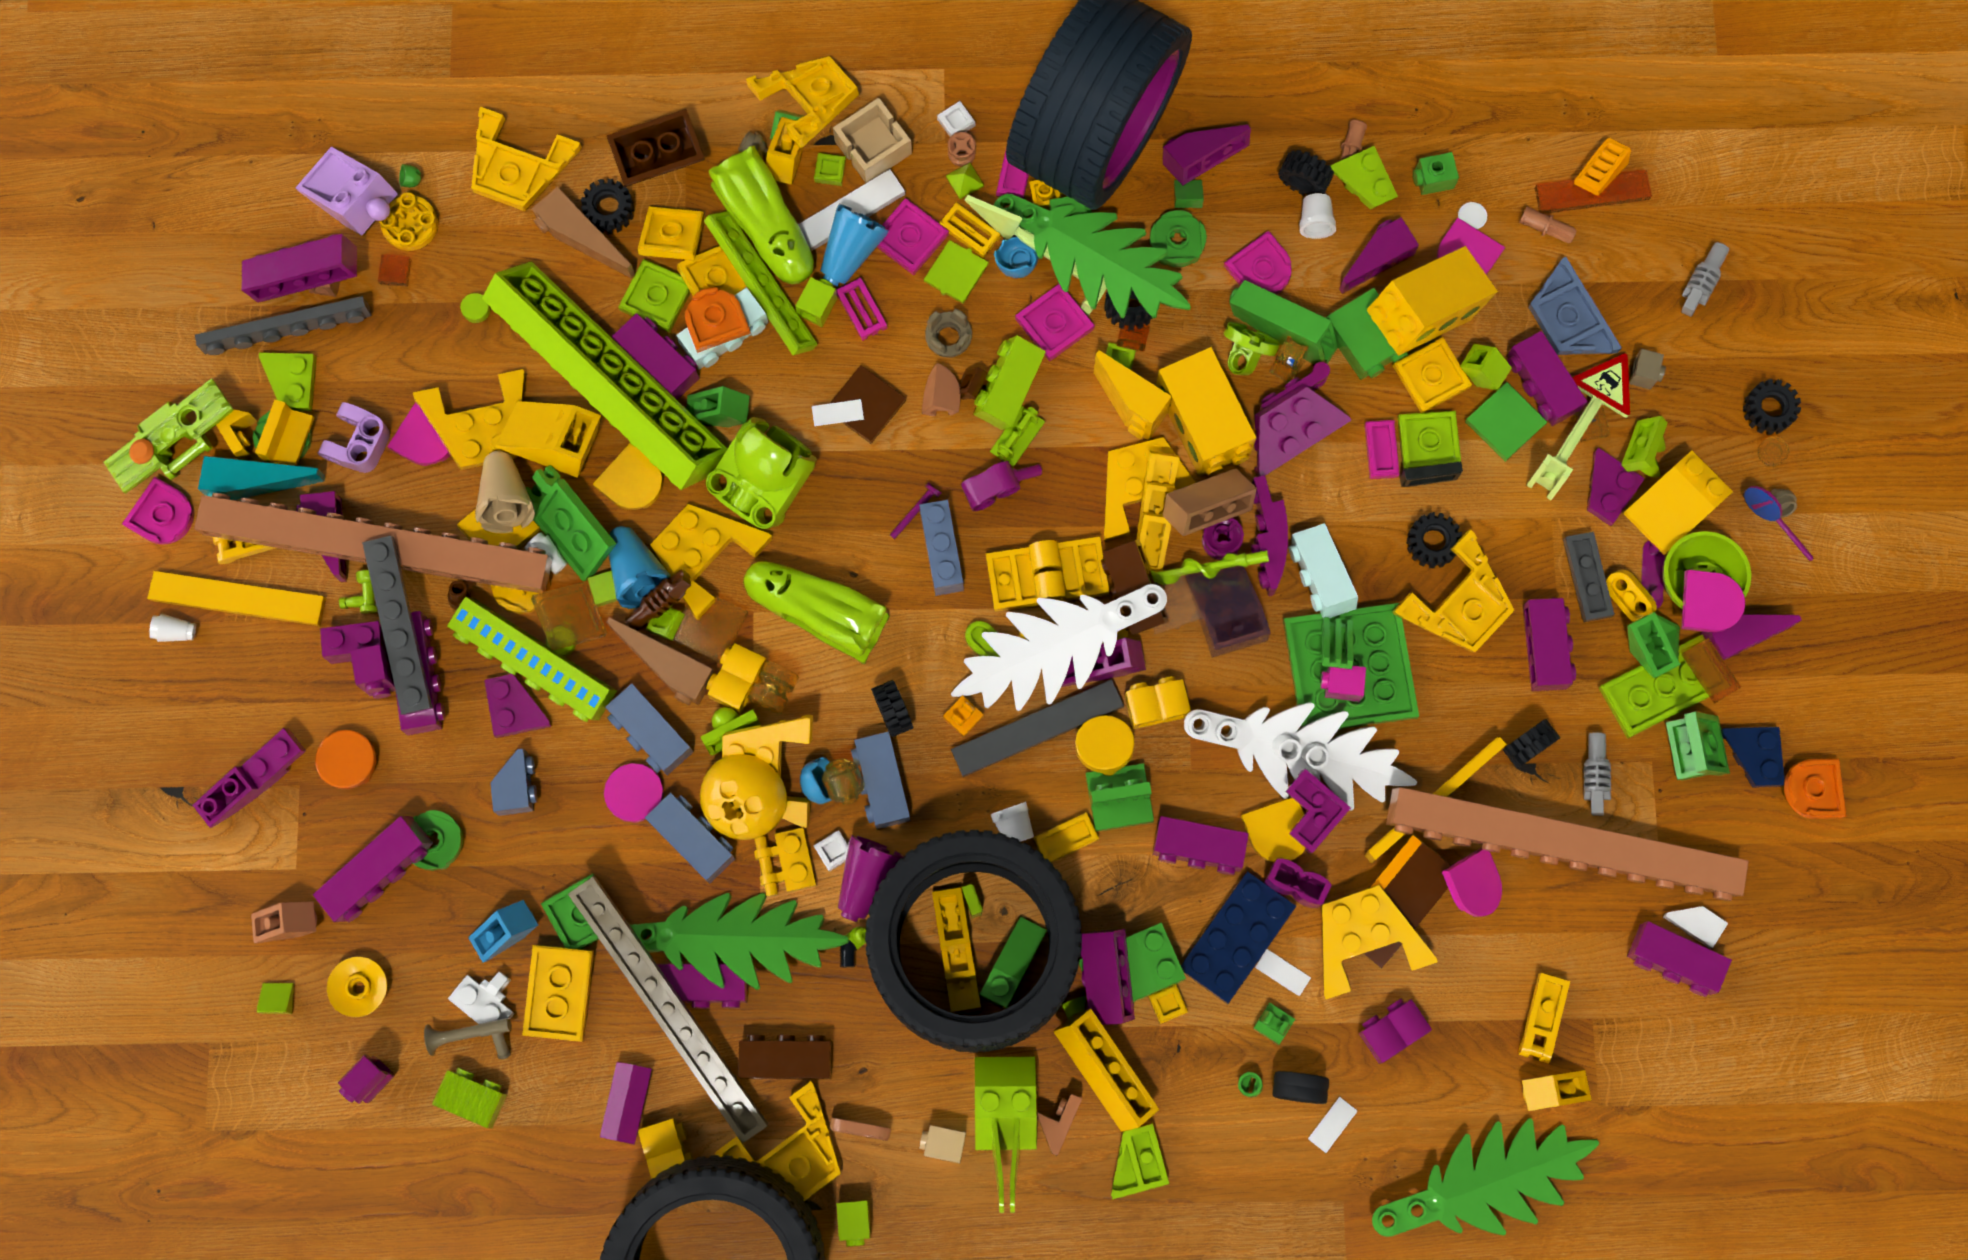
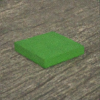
M1506 382L1466 419L1465 423L1506 462L1542 429L1547 421Z
M593 873L541 903L565 948L584 949L599 940L568 895L569 892L594 876Z

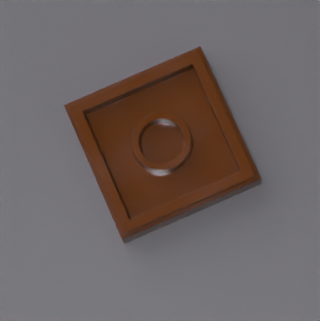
M860 365L830 403L861 399L864 420L843 422V424L872 444L906 402V398Z

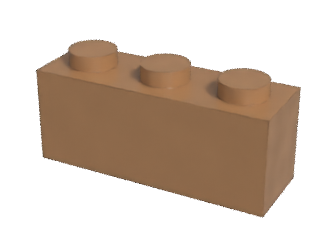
M1235 468L1167 493L1163 517L1182 536H1186L1251 511L1257 488Z

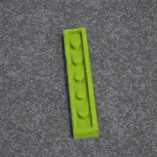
M729 211L708 215L704 220L705 224L756 301L765 311L768 319L791 354L794 356L813 350L818 345Z

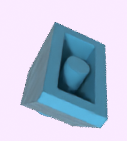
M522 900L494 912L468 938L484 963L524 939L538 926V923L525 901Z

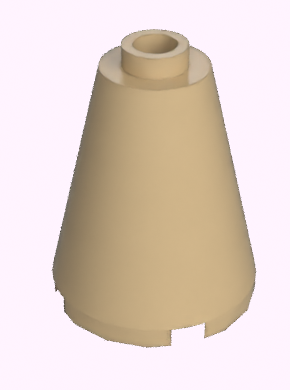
M494 451L487 455L483 462L475 511L476 521L481 523L484 530L494 533L513 532V527L521 525L524 528L533 521L535 515L534 506L515 462L510 454L503 451Z

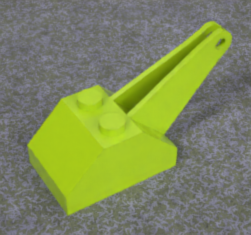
M975 1057V1150L993 1151L999 1196V1213H1004V1181L1000 1150H1012L1010 1213H1015L1020 1150L1037 1149L1035 1057Z

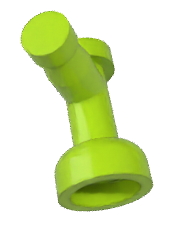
M369 570L357 571L356 580L362 584L363 595L349 598L340 597L339 606L341 609L360 607V613H377L378 610L375 605Z

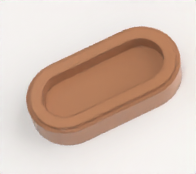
M831 1118L829 1128L831 1131L888 1141L891 1133L890 1128Z

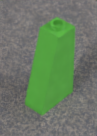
M1246 280L1242 282L1239 288L1233 290L1229 300L1233 316L1256 330L1279 341V344L1313 365L1318 362L1328 364L1338 349L1331 320Z

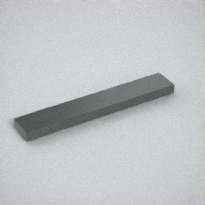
M1109 680L951 749V752L962 777H965L1076 729L1093 717L1115 712L1123 708L1124 705L1113 681Z

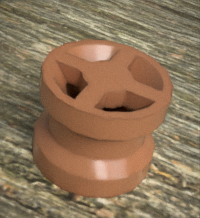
M958 132L953 134L948 141L949 160L956 166L963 167L968 163H972L975 159L976 143L970 134Z

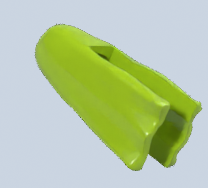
M749 146L745 151L732 155L718 166L711 168L709 175L713 180L711 183L713 191L739 227L752 240L758 254L781 281L791 285L802 283L809 278L814 270V259L800 226L785 205L776 180L756 147Z
M759 561L752 564L744 576V588L753 601L784 620L801 627L827 645L853 657L861 664H866L870 652L877 644L882 630L890 618L889 614L886 613V606L840 583L822 579L785 565Z

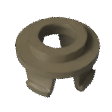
M956 308L953 312L939 314L935 311L932 313L927 321L928 325L925 331L928 347L935 354L947 358L956 357L965 352L972 340V330L969 322L966 320L967 316ZM947 327L954 328L959 334L958 342L952 346L943 345L938 338L942 329Z

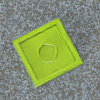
M643 259L618 308L620 311L631 316L637 313L643 320L648 317L658 328L670 333L691 292L681 275Z
M1456 411L1398 415L1403 470L1461 461Z

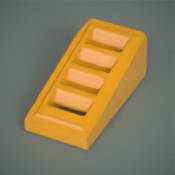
M1607 138L1576 177L1574 184L1599 196L1628 165L1631 149L1611 138ZM1589 176H1592V177H1594V178L1600 180V182H1597V181H1595V180L1589 178Z

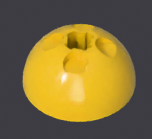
M735 754L718 760L707 771L701 784L700 804L705 818L716 831L732 839L751 840L769 833L778 825L786 810L787 794L781 777L771 765L755 756Z

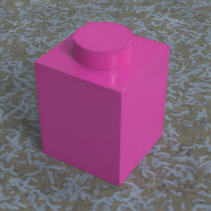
M1352 666V669L1328 667L1327 672L1322 671L1320 688L1325 689L1324 698L1360 702L1364 697L1366 667Z

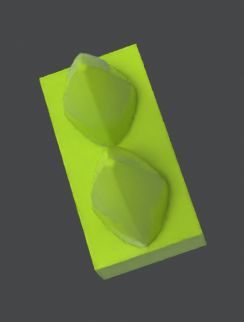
M1662 416L1637 421L1621 464L1627 472L1640 470L1650 477H1660L1659 465L1655 457L1657 452L1665 451L1663 435L1668 423Z

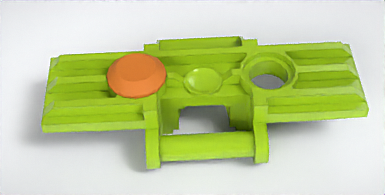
M211 378L179 404L167 402L137 426L138 432L134 434L135 438L106 459L104 464L125 494L159 468L169 479L173 480L177 477L176 473L204 451L209 452L213 449L205 433L234 411L216 382ZM191 411H195L197 415L196 421L193 424L185 418ZM183 437L197 440L193 446L169 463L168 460L173 455L169 447Z

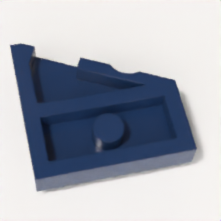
M1779 727L1721 729L1723 739H1726L1734 752L1733 757L1738 765L1744 769L1745 777L1752 788L1784 786L1785 777Z

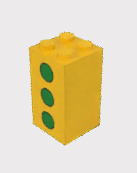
M1464 246L1392 280L1367 308V312L1381 330L1389 345L1392 346L1399 356L1471 321L1498 291L1467 247Z
M1212 347L1159 369L1156 386L1171 395L1168 415L1198 476L1201 477L1207 474L1208 477H1211L1223 471V467L1230 463L1239 465L1247 461L1254 447L1256 436Z

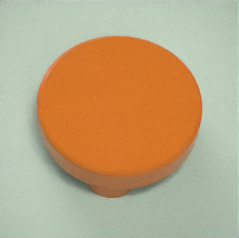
M340 730L327 736L317 749L315 757L316 769L320 777L335 788L353 789L359 787L362 784L368 783L376 766L374 746L369 739L356 731Z

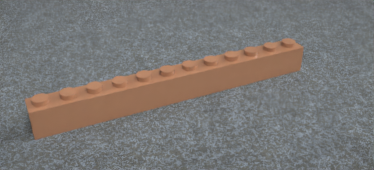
M213 493L212 497L201 496L194 529L202 535L367 563L362 542L393 536L402 570L546 594L552 560L548 555H545L546 551L529 547L528 551L517 550L516 545L500 542L499 546L488 545L487 540L471 537L470 541L459 540L460 536L443 532L442 536L430 535L431 531L416 527L413 528L412 532L402 530L401 525L394 523H385L383 527L373 525L374 521L365 518H356L355 521L344 520L345 516L336 513H327V517L316 515V511L307 508H299L298 512L287 510V506L278 503H270L269 507L259 505V501L250 498H241V502L230 500V496L221 493Z
M1401 787L1392 789L1386 825L1395 826V832L1412 834L1413 830L1424 832V838L1439 841L1444 836L1453 838V844L1470 847L1472 842L1482 844V850L1500 853V848L1511 850V856L1529 859L1530 854L1539 856L1542 863L1558 865V861L1568 862L1569 868L1587 871V867L1597 868L1600 875L1616 877V873L1627 875V880L1638 883H1645V879L1656 881L1655 886L1667 889H1674V885L1683 886L1686 893L1703 895V891L1714 893L1713 898L1724 901H1732V897L1744 895L1749 860Z

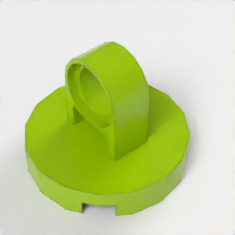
M1229 322L1224 335L1234 342L1228 358V368L1233 374L1250 375L1255 370L1261 354L1275 356L1280 346L1278 340L1262 331L1257 330V332L1248 330L1244 324ZM1244 355L1246 365L1240 370L1238 360L1240 356Z

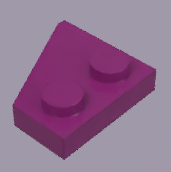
M1598 447L1593 454L1594 465L1590 478L1591 490L1588 497L1587 511L1609 526H1612L1645 478L1634 471L1627 472L1622 467L1621 462Z
M510 674L484 680L495 738L551 727V722L515 675Z

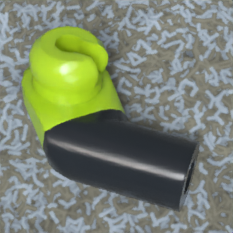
M855 927L845 935L848 937L849 943L840 946V967H855V951L866 943V928Z

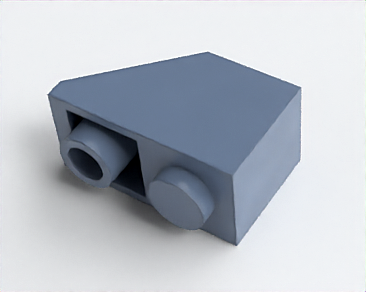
M517 749L490 782L493 812L498 816L534 811L533 803L538 802L536 786L531 784V774L535 773L534 759L524 749Z

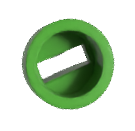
M402 164L399 173L400 186L408 188L417 186L421 182L420 170L415 166Z
M1247 1072L1239 1078L1238 1088L1243 1095L1253 1098L1262 1092L1263 1081L1256 1073ZM1254 1078L1256 1082L1253 1092L1248 1093L1251 1079Z

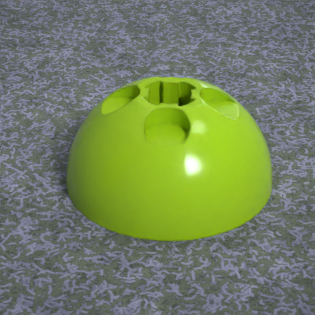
M1710 531L1688 534L1672 546L1665 558L1663 565L1664 586L1671 600L1682 610L1684 577L1687 570L1713 572L1729 576L1740 586L1744 597H1746L1750 589L1751 567L1747 556L1737 543L1722 534Z

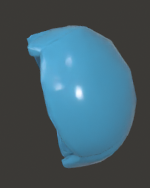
M1017 236L1008 240L1004 239L999 249L994 251L995 261L999 270L1007 277L1015 279L1029 275L1035 269L1039 259L1036 251L1024 244Z
M826 757L810 761L803 767L800 775V786L802 792L810 801L824 804L839 796V779L832 763Z

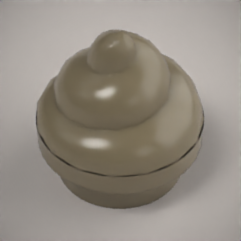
M748 131L740 143L738 151L743 152L749 146H755L761 157L767 156L768 150L762 135L757 132L754 134Z
M1772 489L1771 494L1782 507L1783 512L1780 518L1791 515L1797 508V498L1794 493L1787 489Z

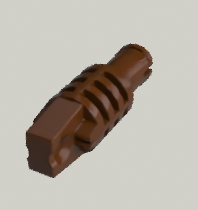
M681 569L668 579L662 580L659 585L655 586L642 598L641 605L625 617L626 625L638 631L652 618L662 616L663 613L669 610L686 594L685 591L691 586L690 575Z

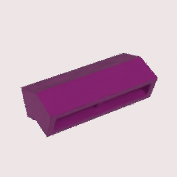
M622 1062L616 1063L600 1138L635 1145L651 1068Z

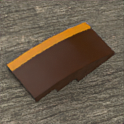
M1413 834L1369 888L1380 885L1415 929L1448 889L1442 871L1452 865ZM1396 942L1363 954L1380 968H1383L1402 943Z

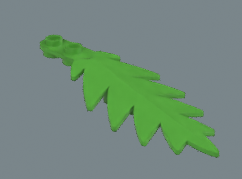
M1013 194L1002 195L995 201L994 206L1022 218L1019 227L1034 235L1035 251L1039 259L1043 258L1048 245L1053 270L1064 292L1069 290L1076 262L1080 284L1091 309H1096L1103 277L1108 294L1121 318L1126 316L1132 289L1140 304L1152 318L1157 317L1160 303L1183 310L1191 309L1189 302L1183 295L1172 287L1182 279L1181 273L1159 268H1149L1168 255L1167 249L1155 247L1125 249L1145 236V229L1123 228L1100 231L1118 219L1116 213L1096 212L1069 216L1076 210L1073 205L1060 206L1049 211Z
M725 893L712 899L687 917L688 908L682 906L674 911L665 922L630 925L649 953L664 951L667 958L678 970L683 969L682 953L699 973L720 988H724L725 984L718 963V957L741 980L754 989L759 990L760 984L751 954L771 973L788 983H792L793 979L785 952L801 962L820 968L822 963L818 950L831 949L849 943L848 937L820 930L825 919L823 915L807 917L789 924L798 905L795 900L784 903L756 919L767 898L764 893L746 900L723 917L722 915L732 898L730 893ZM652 934L649 939L645 940L648 935Z
M1528 1118L1514 1137L1505 1159L1502 1124L1497 1121L1481 1147L1475 1168L1473 1166L1471 1138L1469 1134H1465L1450 1158L1443 1181L1439 1166L1434 1165L1429 1175L1427 1190L1378 1207L1372 1215V1225L1380 1235L1390 1237L1439 1220L1449 1229L1462 1233L1463 1229L1455 1217L1457 1216L1479 1229L1502 1236L1506 1235V1230L1488 1205L1518 1220L1537 1224L1538 1219L1519 1192L1538 1201L1560 1206L1564 1205V1200L1547 1177L1561 1180H1583L1584 1175L1576 1162L1589 1155L1599 1145V1141L1575 1140L1567 1142L1565 1126L1559 1125L1544 1139L1537 1149L1534 1123L1531 1118ZM1414 1205H1420L1423 1209L1422 1214L1418 1217L1413 1216L1411 1213ZM1385 1215L1393 1217L1394 1222L1390 1227L1382 1224V1218Z

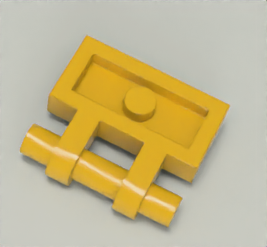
M803 827L774 834L777 846L768 847L766 836L754 839L756 845L754 855L755 859L759 860L762 876L759 878L761 886L765 887L767 897L778 895L776 884L785 882L787 893L817 886ZM779 856L782 872L778 873L773 872L771 858Z

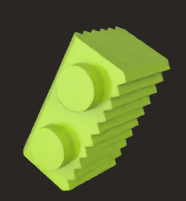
M459 1067L456 1072L447 1070L432 1105L485 1128L492 1129L507 1097V1094L500 1092L502 1086L485 1079L483 1084L472 1079L475 1074Z

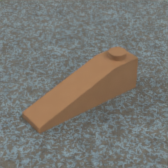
M558 187L532 208L536 219L533 221L543 233L549 231L555 239L630 278L635 275L632 265Z
M610 617L608 618L607 624L675 693V699L686 705H690L691 702L697 705L700 704L707 691V683L714 673L712 668Z

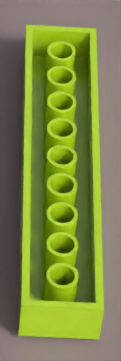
M532 261L494 274L482 299L510 325L512 330L529 343L530 347L537 351L554 370L558 371L574 389L583 395L592 407L596 408L613 427L617 428L633 446L637 447L654 466L663 472L672 484L683 490L706 479L707 475L715 470L728 448Z

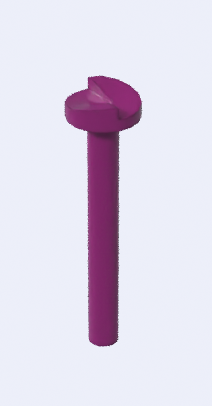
M929 482L925 486L928 491L890 533L894 540L920 511L919 504L927 503L933 495L936 497L941 495V492L933 488Z

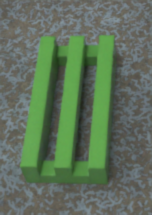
M1324 617L1322 623V666L1352 669L1354 662L1353 620H1347V623L1343 624L1341 619L1335 618L1334 623L1330 622V618ZM1330 630L1335 631V659H1330ZM1341 632H1345L1346 660H1342Z

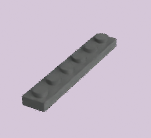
M361 296L196 334L195 340L196 345L205 355H220L228 349H246L254 343L262 341L276 342L280 340V337L288 335L302 336L307 334L308 331L318 328L327 330L336 327V324L344 322L358 323L372 315L370 305Z
M387 536L362 542L401 715L433 708L394 537Z

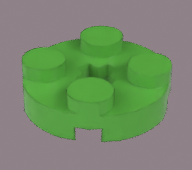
M1181 210L1170 211L1162 215L1161 219L1154 223L1150 233V247L1165 248L1168 252V255L1158 261L1160 264L1171 267H1185L1196 263L1200 259L1206 245V230L1201 221L1198 222L1189 212ZM1175 233H1180V237L1185 238L1186 241L1177 245L1171 239L1174 238Z
M437 810L426 811V813L413 817L427 836H433L435 832L438 833L437 839L440 840L438 845L428 848V854L414 865L429 871L448 868L457 859L462 850L463 830L451 816Z

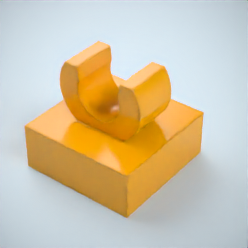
M963 695L943 715V719L962 737H965L984 718V714Z

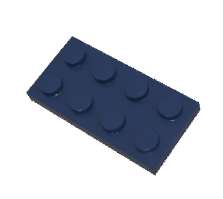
M1247 871L1182 963L1181 968L1184 974L1228 1005L1292 914L1296 905Z

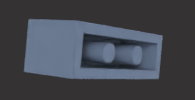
M948 500L919 504L935 596L964 591Z
M630 684L606 706V709L611 713L607 719L618 731L623 727L630 734L626 740L637 752L643 749L649 755L646 762L656 773L662 770L668 776L693 753L690 746L633 684Z
M889 731L854 740L856 748L851 749L854 765H860L863 774L862 777H858L861 794H868L870 805L864 806L868 823L874 822L877 830L911 821Z
M670 793L645 819L710 884L735 860L730 853L734 848L722 836L717 840L710 833L713 827L702 816L696 819L689 812L693 807L682 795L676 799Z

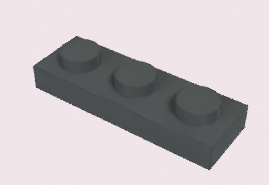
M1594 532L1565 537L1563 542L1583 623L1613 617L1614 611Z

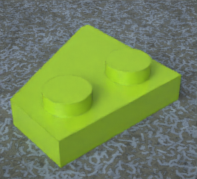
M1375 146L1330 165L1334 174L1346 184L1344 187L1352 194L1357 195L1360 201L1370 210L1398 197Z
M259 353V359L276 399L285 402L292 410L312 411L316 356L314 354Z
M1153 1124L1124 1131L1112 1186V1199L1168 1185L1169 1180Z

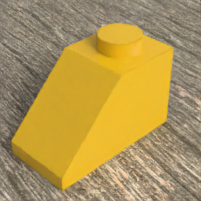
M781 117L767 151L766 165L776 181L792 185L799 167L803 147L800 148L787 132L786 126L796 120Z
M1585 1070L1522 1080L1524 1088L1523 1097L1527 1103L1528 1111L1592 1100Z

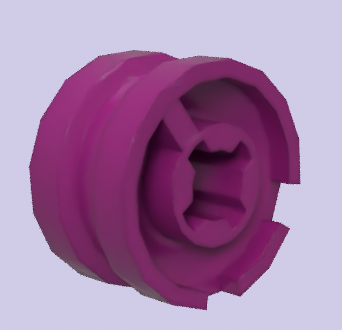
M1230 518L1204 528L1202 534L1204 551L1208 556L1216 560H1222L1227 553L1237 554L1243 543L1244 533L1242 526L1237 520ZM1225 534L1228 537V541L1222 540L1218 542V535Z

